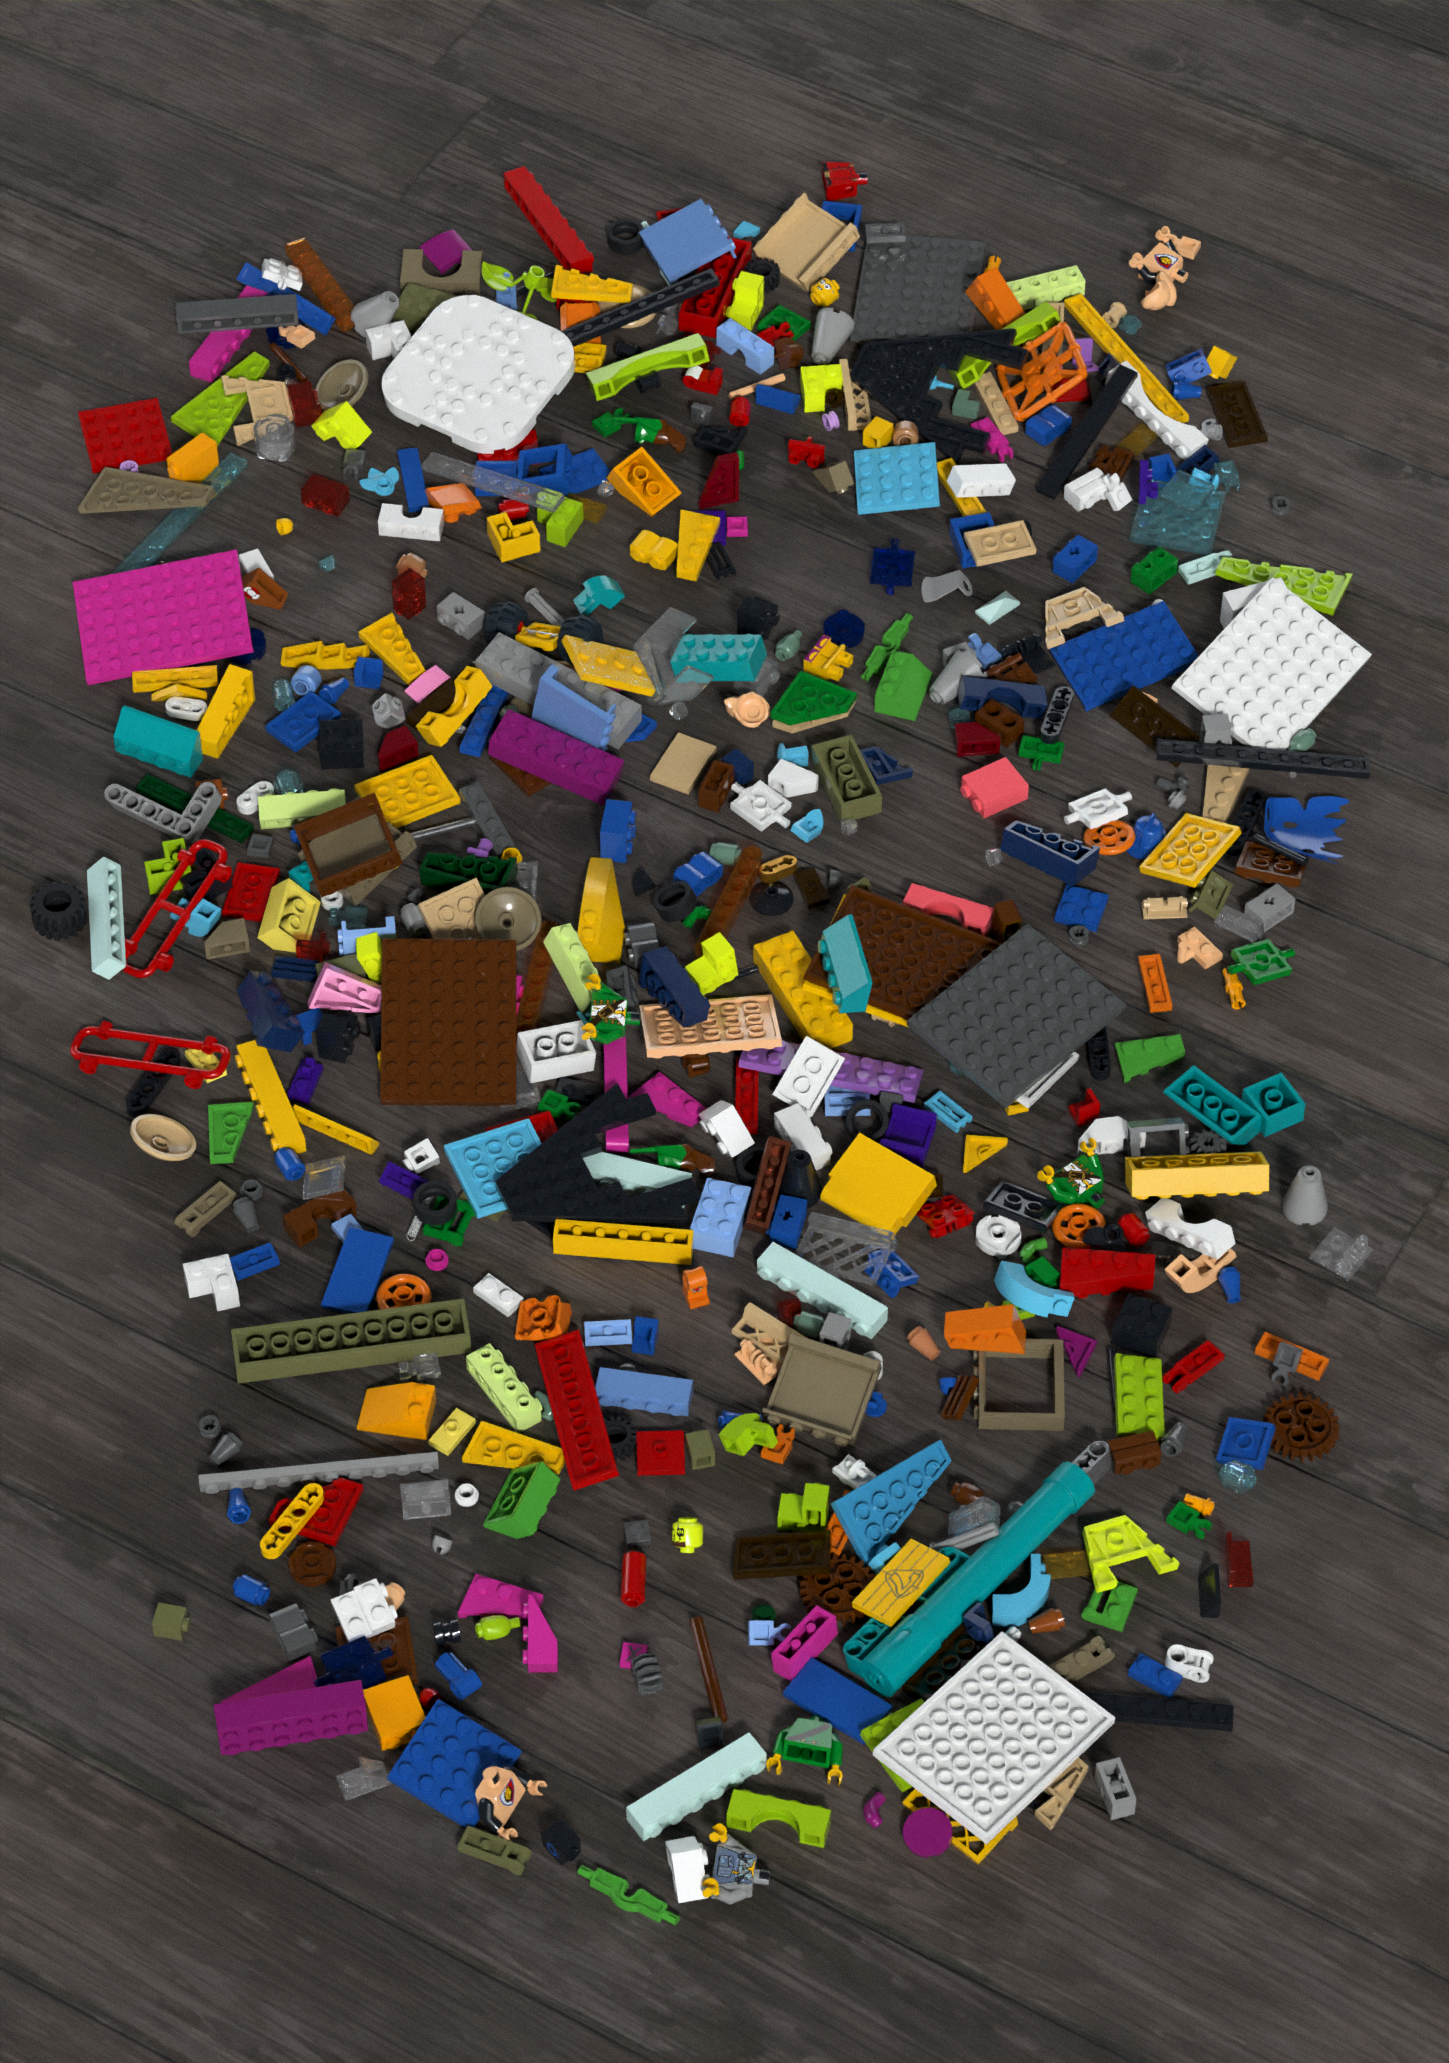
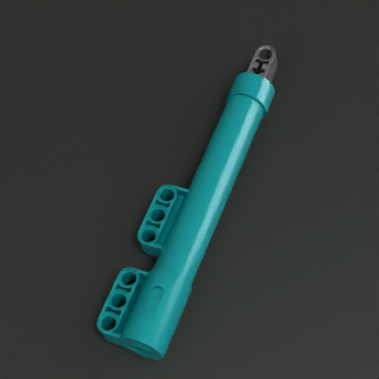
M1095 1441L1072 1463L1062 1462L1043 1481V1485L998 1529V1536L988 1539L972 1556L954 1547L941 1549L939 1553L949 1557L950 1564L911 1605L916 1611L913 1614H908L906 1617L902 1615L892 1627L871 1618L843 1646L847 1668L863 1678L880 1695L891 1697L941 1647V1643L964 1621L963 1616L969 1609L973 1608L978 1602L982 1603L1070 1514H1075L1095 1494L1094 1484L1112 1467L1109 1445L1104 1441Z

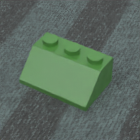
M892 650L875 694L874 712L916 721L933 673L913 654Z
M542 1461L512 1469L483 1526L515 1539L533 1535L538 1528L537 1524L541 1516L547 1511V1505L555 1495L556 1487L561 1479Z

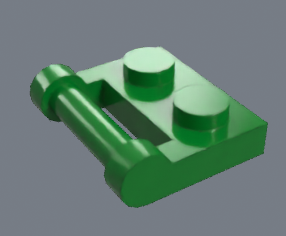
M779 304L759 322L757 330L762 332L772 327L770 326L771 324L780 327L782 323L788 322L790 328L785 331L791 330L794 333L792 339L796 342L798 338L811 328V321Z
M438 1196L432 1211L445 1208L449 1201L444 1197ZM456 1199L457 1211L455 1216L449 1222L442 1225L432 1226L425 1224L423 1235L450 1242L456 1247L462 1246L464 1242L463 1236L472 1217L476 1216L470 1203ZM458 1211L464 1212L456 1232L450 1231Z

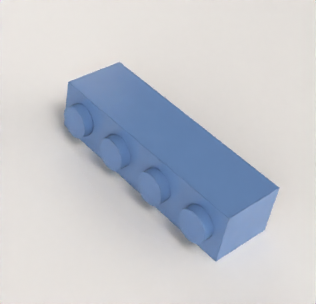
M603 1367L599 1369L595 1387L599 1402L603 1406L624 1407L629 1410H646L651 1413L660 1412L674 1416L689 1415L693 1396V1380Z

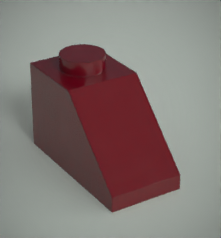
M977 722L955 723L954 741L957 757L1000 753V736Z
M406 725L386 734L378 753L380 772L419 756L418 742Z

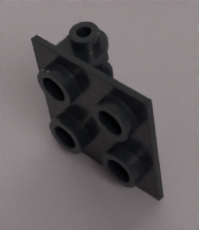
M1032 634L1026 640L1023 638L1011 645H1005L999 651L1003 661L1009 655L1014 656L1020 653L1023 660L1018 662L1017 665L1019 666L1026 662L1035 674L1055 666V663L1040 646L1039 643L1042 642V638L1039 634Z

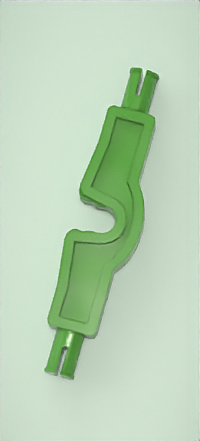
M906 613L901 621L896 620L883 635L882 643L888 647L875 646L871 656L865 663V671L861 675L864 681L865 679L869 681L873 673L879 674L889 660L892 650L900 651V643L908 633L909 623L913 619L911 614L908 615Z
M583 1864L579 1868L577 1874L589 1879L591 1887L610 1896L613 1903L619 1908L629 1912H639L656 1922L664 1919L674 1926L679 1922L680 1916L670 1912L668 1904L655 1898L644 1889H638L631 1897L625 1896L629 1887L627 1880L612 1875L601 1868L593 1871Z

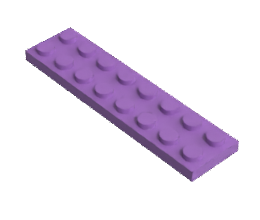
M782 1040V1047L742 1051L738 1067L783 1076L801 1044ZM836 1052L846 1059L830 1086L878 1096L881 1095V1091L903 1095V1101L915 1103L923 1078V1069Z

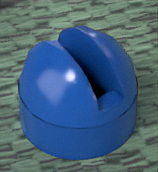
M957 1378L939 1379L941 1392L945 1395L948 1394V1390L951 1392Z

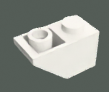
M780 759L768 775V786L786 798L813 793L818 790V774L799 767L792 762Z

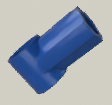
M452 1652L444 1653L435 1663V1668L447 1680L452 1692L459 1700L462 1701L482 1687V1682L478 1675L472 1669L467 1670Z

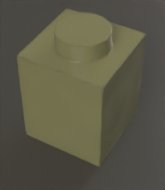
M709 1429L703 1431L696 1430L685 1434L686 1451L691 1469L696 1470L715 1466V1450Z
M158 1603L152 1621L154 1636L182 1641L185 1632H189L191 1627V1618L188 1617L187 1607Z

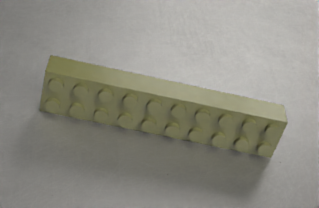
M464 1299L231 1329L238 1384L471 1353L470 1331Z

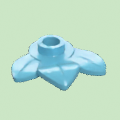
M395 467L387 470L385 474L371 468L368 478L361 479L359 482L365 490L375 491L378 495L387 496L394 492V485L399 481V473Z

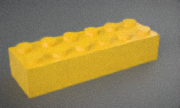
M794 931L753 945L754 964L758 966L760 974L802 1040L808 1036L829 1049L852 1041L853 1023L846 1013L839 1014L838 1007L834 1005L833 1000L802 990L805 982L803 980L804 974L812 959Z
M1261 1151L1125 1157V1184L1131 1196L1136 1199H1148L1149 1196L1170 1198L1172 1195L1188 1198L1193 1197L1194 1194L1212 1197L1216 1196L1217 1193L1235 1196L1239 1195L1240 1192L1259 1195L1263 1191H1269V1163Z

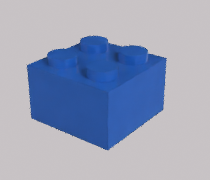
M606 800L600 829L601 858H610L613 862L627 863L628 854L632 855L633 842L631 840L636 836V825H633L636 821V811H633L632 802Z

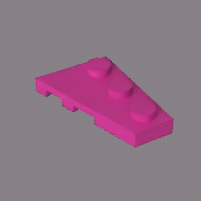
M661 1072L657 1073L628 1096L629 1099L648 1093L656 1111L667 1115V1118L689 1127L697 1124L701 1120L699 1113L707 1109Z
M475 1574L458 1611V1618H467V1615L480 1616V1618L503 1615L508 1619L517 1617L519 1619H528L524 1618L523 1613L524 1603H528V1595H533L539 1608L544 1601V1595Z

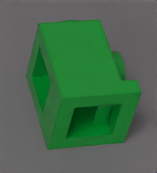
M1043 1256L1025 1266L1024 1270L1027 1276L1034 1282L1052 1289L1059 1288L1060 1273Z

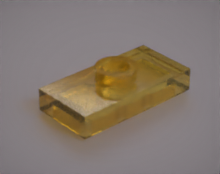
M1141 423L1118 447L1135 452V459L1158 435L1148 426Z
M569 493L567 498L583 503V519L598 524L607 511V505L572 493Z
M1086 1550L1043 1555L1045 1573L1051 1574V1579L1092 1575Z

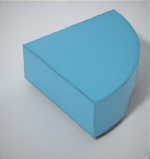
M743 221L733 232V237L743 239V237L752 236L753 238L760 234V227Z

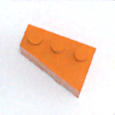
M1014 1304L945 1313L944 1337L950 1349L1025 1354L1026 1329Z

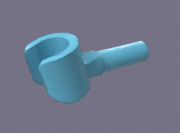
M935 376L930 389L943 387L953 390L954 385L938 381L937 376Z

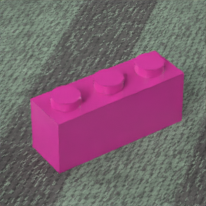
M816 1605L771 1653L773 1671L792 1682L811 1657L815 1659L838 1635L836 1616Z

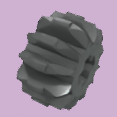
M1202 1129L1201 1134L1195 1132L1193 1138L1189 1141L1190 1154L1227 1153V1142L1218 1133L1214 1134L1213 1130L1206 1132Z
M644 1653L632 1658V1674L638 1692L641 1695H650L662 1690V1673L656 1656L653 1653Z

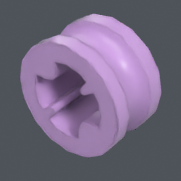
M834 411L822 415V422L827 431L839 428V419Z
M127 460L120 465V470H131V472L139 473L138 464L135 461Z

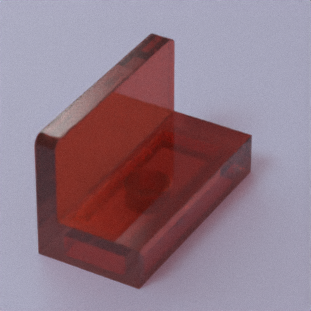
M1226 1532L1225 1557L1228 1587H1253L1249 1541H1233L1232 1532Z

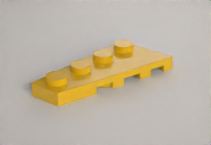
M484 1421L480 1422L462 1456L463 1463L511 1469L542 1461L555 1474H560L565 1464L562 1448Z

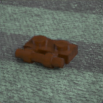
M1102 445L1101 449H1098L1095 454V460L1090 463L1088 472L1098 467L1104 475L1117 473L1120 479L1119 483H1121L1134 459L1135 452L1116 446L1112 452L1109 451L1107 445Z
M1020 653L1014 656L1009 655L1005 658V661L998 665L990 666L989 670L986 671L988 679L994 677L998 681L1033 684L1038 681L1037 676L1026 662L1019 666L1017 665L1018 662L1023 660ZM1008 668L1011 669V671L1007 672L1006 674H1001L1002 671Z

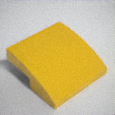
M583 343L573 347L575 356L574 372L587 373L603 367L607 345Z

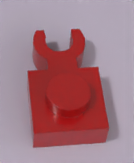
M784 322L780 325L779 329L772 326L756 335L776 349L774 341L785 337L792 338L794 333L791 330L785 332L786 329L790 328L788 322Z

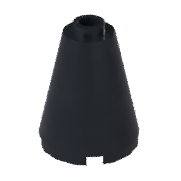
M795 1150L790 1153L778 1191V1199L780 1195L806 1199L808 1209L818 1203L822 1193V1186L810 1154L804 1150Z

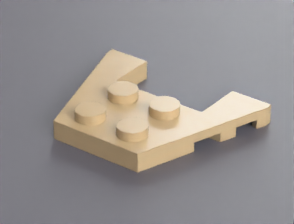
M226 375L221 376L225 395L246 392L253 423L233 426L237 446L293 420L285 382L261 379L259 381H250L243 377L232 379Z
M1086 587L1045 601V642L1047 649L1065 643L1061 629L1070 628L1075 624L1089 621L1097 616H1101L1106 627H1110L1123 622V614L1120 611L1116 612L1113 610V606L1109 603H1103L1099 596Z
M1079 1757L1043 1790L1051 1798L1035 1810V1816L1049 1830L1053 1829L1088 1772V1765Z

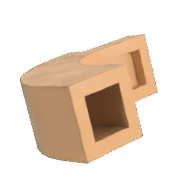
M1231 1248L1219 1259L1202 1254L1190 1262L1180 1254L1165 1268V1272L1184 1292L1195 1293L1218 1279L1219 1271L1224 1269L1237 1256Z

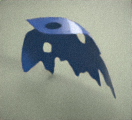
M1335 796L1312 797L1307 803V808L1304 810L1300 802L1295 798L1270 797L1267 799L1265 806L1264 831L1271 841L1300 855L1335 863L1327 858L1338 859L1343 856L1323 851L1320 848L1325 847L1323 843L1343 840L1336 836L1333 829L1340 827V824L1345 823L1346 819L1325 818L1324 816L1329 813L1339 812V806L1348 804L1349 800ZM1268 808H1269V820H1268V818H1267V810H1268ZM1284 822H1293L1298 824V826L1286 828L1283 824ZM1304 849L1312 850V851H1314V854L1306 853V852H1303L1302 850H1304Z

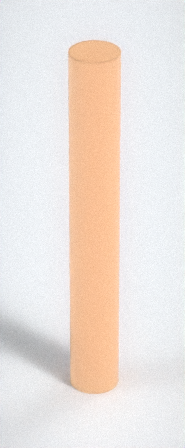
M781 373L729 392V399L734 400L737 397L755 392L758 384L772 386L785 381V376Z

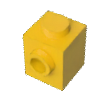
M1214 346L1207 358L1212 371L1208 375L1215 379L1219 377L1226 379L1238 357L1222 348Z
M876 416L863 430V445L870 449L886 447L892 440L893 423Z

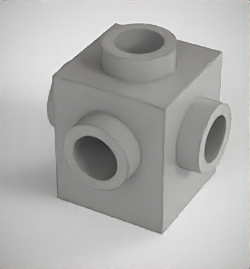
M385 693L371 705L373 717L377 725L392 731L406 719L402 707L403 704L399 698Z

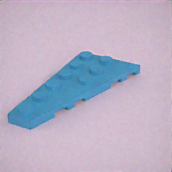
M941 1440L932 1443L830 1503L860 1561H864V1567H867L876 1555V1552L886 1545V1541L898 1530L915 1508L916 1503L924 1497L927 1489L939 1478L952 1461Z

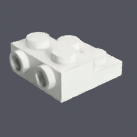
M376 1578L354 1587V1590L331 1599V1604L349 1645L395 1627L394 1619L398 1618L393 1604L388 1606L385 1599L388 1596L384 1583L378 1584Z

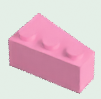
M325 962L307 1004L310 1009L325 1008L330 1010H351V1012L380 1013L382 1007V985Z

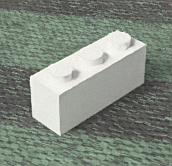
M1007 464L957 465L952 467L947 479V483L957 498L1010 495L1016 481Z
M799 1103L774 1113V1127L783 1140L791 1142V1152L795 1150L808 1152L816 1171L830 1165L832 1148L828 1142H824L819 1128L812 1124L809 1113L803 1110Z

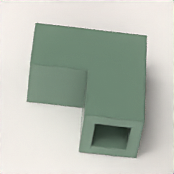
M958 389L952 406V415L977 420L980 402L970 400L971 391Z

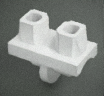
M849 1454L839 1465L832 1469V1473L839 1477L841 1482L845 1485L848 1484L853 1489L877 1476L865 1467V1462L856 1460Z

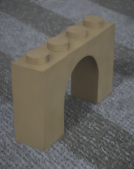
M403 249L400 278L401 294L407 284L412 283L456 296H480L483 252L463 250L461 267L455 274L448 277H434L424 271L423 249Z

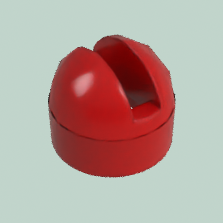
M425 1688L420 1692V1703L427 1710H431L437 1699H441V1695L432 1688Z

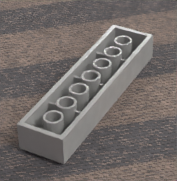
M500 632L475 661L476 668L482 670L492 685L533 706L540 678L551 664L558 667L559 671L556 681L598 708L607 712L613 704H616L614 713L616 718L612 723L614 727L609 734L611 738L608 744L618 750L642 721V705L603 685L581 680L576 671Z

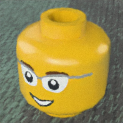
M823 278L811 287L810 298L817 307L822 306L826 308L839 298L838 290L840 287L835 280Z

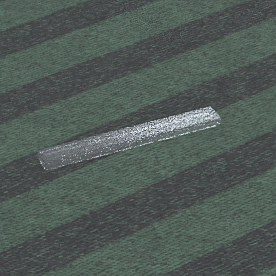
M432 452L421 465L423 471L553 513L565 500L563 493Z

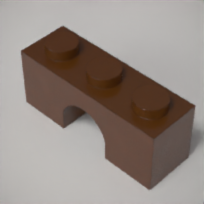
M341 1184L337 1185V1189L333 1190L332 1188L331 1191L308 1200L304 1205L290 1210L283 1216L284 1230L299 1248L318 1238L316 1223L318 1219L329 1218L336 1222L349 1214H352L353 1217L357 1216L356 1201Z

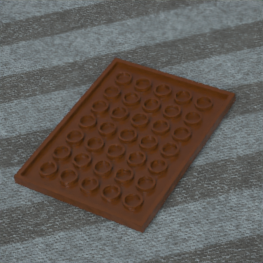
M851 885L831 923L833 925L845 916L853 915L873 982L867 1004L907 1020L1003 944ZM817 949L804 974L803 980L832 990L828 986V973L823 969V956L819 954Z
M382 939L380 1105L516 1106V940Z

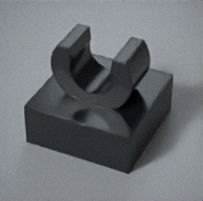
M720 1717L696 1721L699 1747L724 1743Z

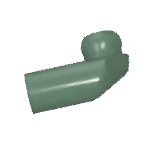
M537 1391L533 1398H537L545 1409L541 1415L546 1420L552 1421L554 1417L549 1398L546 1394Z

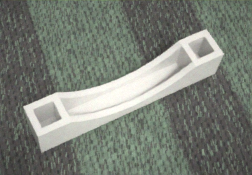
M1127 361L1121 363V365L1138 372ZM1119 365L1108 372L1105 385L1108 383V381L1110 380L1114 372L1117 370ZM1138 372V377L1122 399V402L1185 461L1203 445H1207L1209 439L1195 426L1175 421L1159 411L1146 396L1140 381V373Z

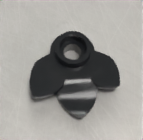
M1108 1223L1103 1228L1093 1227L1085 1233L1082 1242L1093 1246L1091 1250L1127 1252V1247L1123 1242V1229L1117 1223ZM1113 1231L1115 1238H1110L1108 1232Z

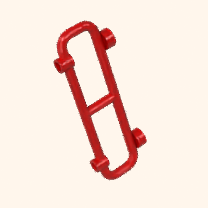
M202 839L196 841L188 851L185 849L179 851L177 860L180 863L130 940L125 938L126 967L122 969L123 972L136 978H147L156 969L168 972L172 968L174 958L167 953L190 919L191 912L205 896L215 879L225 883L231 876L232 868L225 864L228 858L225 847L211 840ZM207 848L219 854V858L186 909L166 901L187 867L195 862L196 854L200 849ZM161 908L180 916L147 968L140 970L127 964L129 956L137 951L138 942Z
M102 1021L99 1027L88 1026L78 1031L70 1046L71 1056L80 1061L79 1068L86 1074H94L99 1064L185 1076L184 1083L191 1089H199L204 1079H214L221 1076L225 1072L231 1058L229 1048L218 1044V1040L213 1036H206L203 1042L113 1029V1025L107 1021ZM89 1035H95L102 1040H107L110 1037L149 1043L142 1061L79 1051L83 1039ZM159 1044L201 1050L207 1055H211L214 1052L222 1054L217 1068L213 1070L151 1062Z

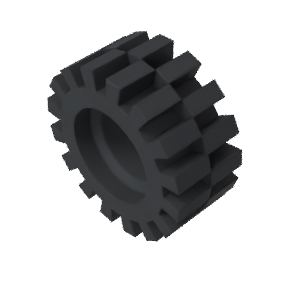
M761 257L758 258V261L752 259V263L749 261L747 266L745 265L744 272L767 275L764 276V291L766 293H769V289L774 291L775 287L779 286L780 267H778L777 263L774 264V260L769 262L768 258L762 260Z
M610 1416V1421L604 1418L609 1436L617 1434L624 1437V1441L620 1443H611L615 1461L617 1462V1458L624 1461L625 1455L628 1458L631 1457V1452L634 1453L637 1446V1434L633 1423L629 1424V1420L626 1418L622 1421L621 1416H618L617 1420H614V1416Z

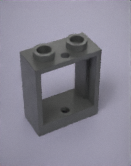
M1181 1117L1127 1121L1128 1157L1140 1156V1133L1177 1130L1178 1155L1190 1154L1189 1147L1185 1145V1138H1189L1188 1124H1185Z

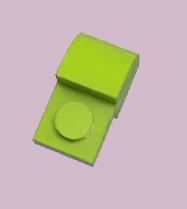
M748 1413L734 1418L718 1434L725 1450L740 1456H745L754 1444L773 1449L778 1443L771 1425L762 1423L759 1414Z

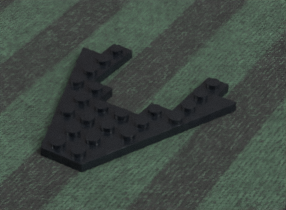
M1016 329L864 343L853 366L850 379L898 419L913 422L923 439L928 443L935 442L936 449L948 459L952 458L958 465L965 449L984 454L991 435L985 431L937 419L943 406L942 401L926 397L939 367L958 372L965 356L1022 370L1029 353L1027 349L1012 346L1017 335Z
M619 1084L611 1087L495 1181L496 1190L512 1221L555 1222V1219L601 1223L687 1224L688 1217L682 1206L699 1201L701 1194L692 1177L630 1198L627 1197L619 1181L597 1187L583 1160L585 1157L601 1153L602 1147L595 1134L656 1115V1108L648 1093L626 1099Z

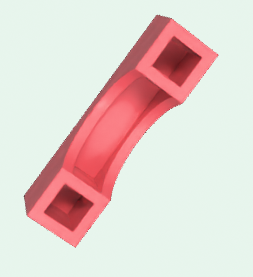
M912 883L903 900V905L928 915L951 916L958 920L963 928L986 937L993 924L994 908Z

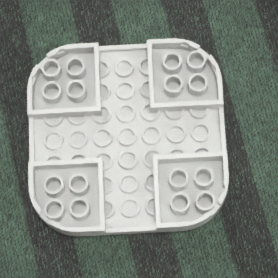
M458 296L446 300L437 306L391 362L382 378L383 396L387 408L396 417L417 427L423 424L452 437L453 443L468 450L483 454H494V450L505 448V451L523 441L535 426L538 414L554 394H560L572 378L575 371L574 349L571 341L564 333L549 325L481 296Z

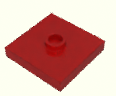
M684 1430L636 1431L637 1476L685 1475Z

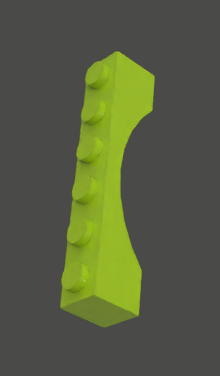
M1045 301L1003 329H1016L1017 335L1012 346H1017L1029 340H1034L1062 321L1057 310ZM965 356L958 372L949 369L948 371L952 380L964 390L980 380L991 362Z
M699 333L587 372L586 376L592 394L599 401L616 395L628 383L634 381L636 376H644L653 370L658 371L680 367L692 368L710 360L706 344Z

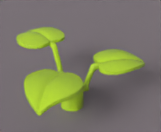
M483 261L481 267L482 276L485 282L495 290L505 291L508 286L514 287L524 279V284L530 291L522 312H517L537 320L534 315L526 314L535 288H537L538 292H541V296L544 299L557 302L556 298H551L553 279L545 278V272L542 268L531 266L528 273L524 272L521 277L514 281L513 275L507 269ZM507 272L510 274V277H504L503 274Z

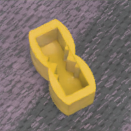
M642 530L630 545V556L635 561L649 563L655 569L666 570L678 556V544L669 538L659 537L651 531Z

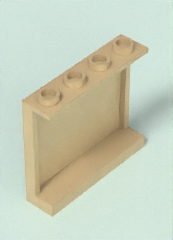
M803 193L794 201L790 209L782 214L780 220L768 230V233L756 243L753 251L757 260L761 257L762 260L768 258L769 262L774 260V264L777 263L778 267H780V275L807 293H810L811 287L831 270L859 239L860 235L855 225L852 223L844 224L809 201L807 194Z

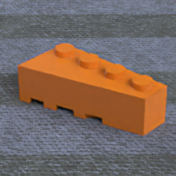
M997 267L977 276L965 291L995 330L1005 328L1026 314ZM1026 342L1017 345L1016 347H1022L1026 345Z

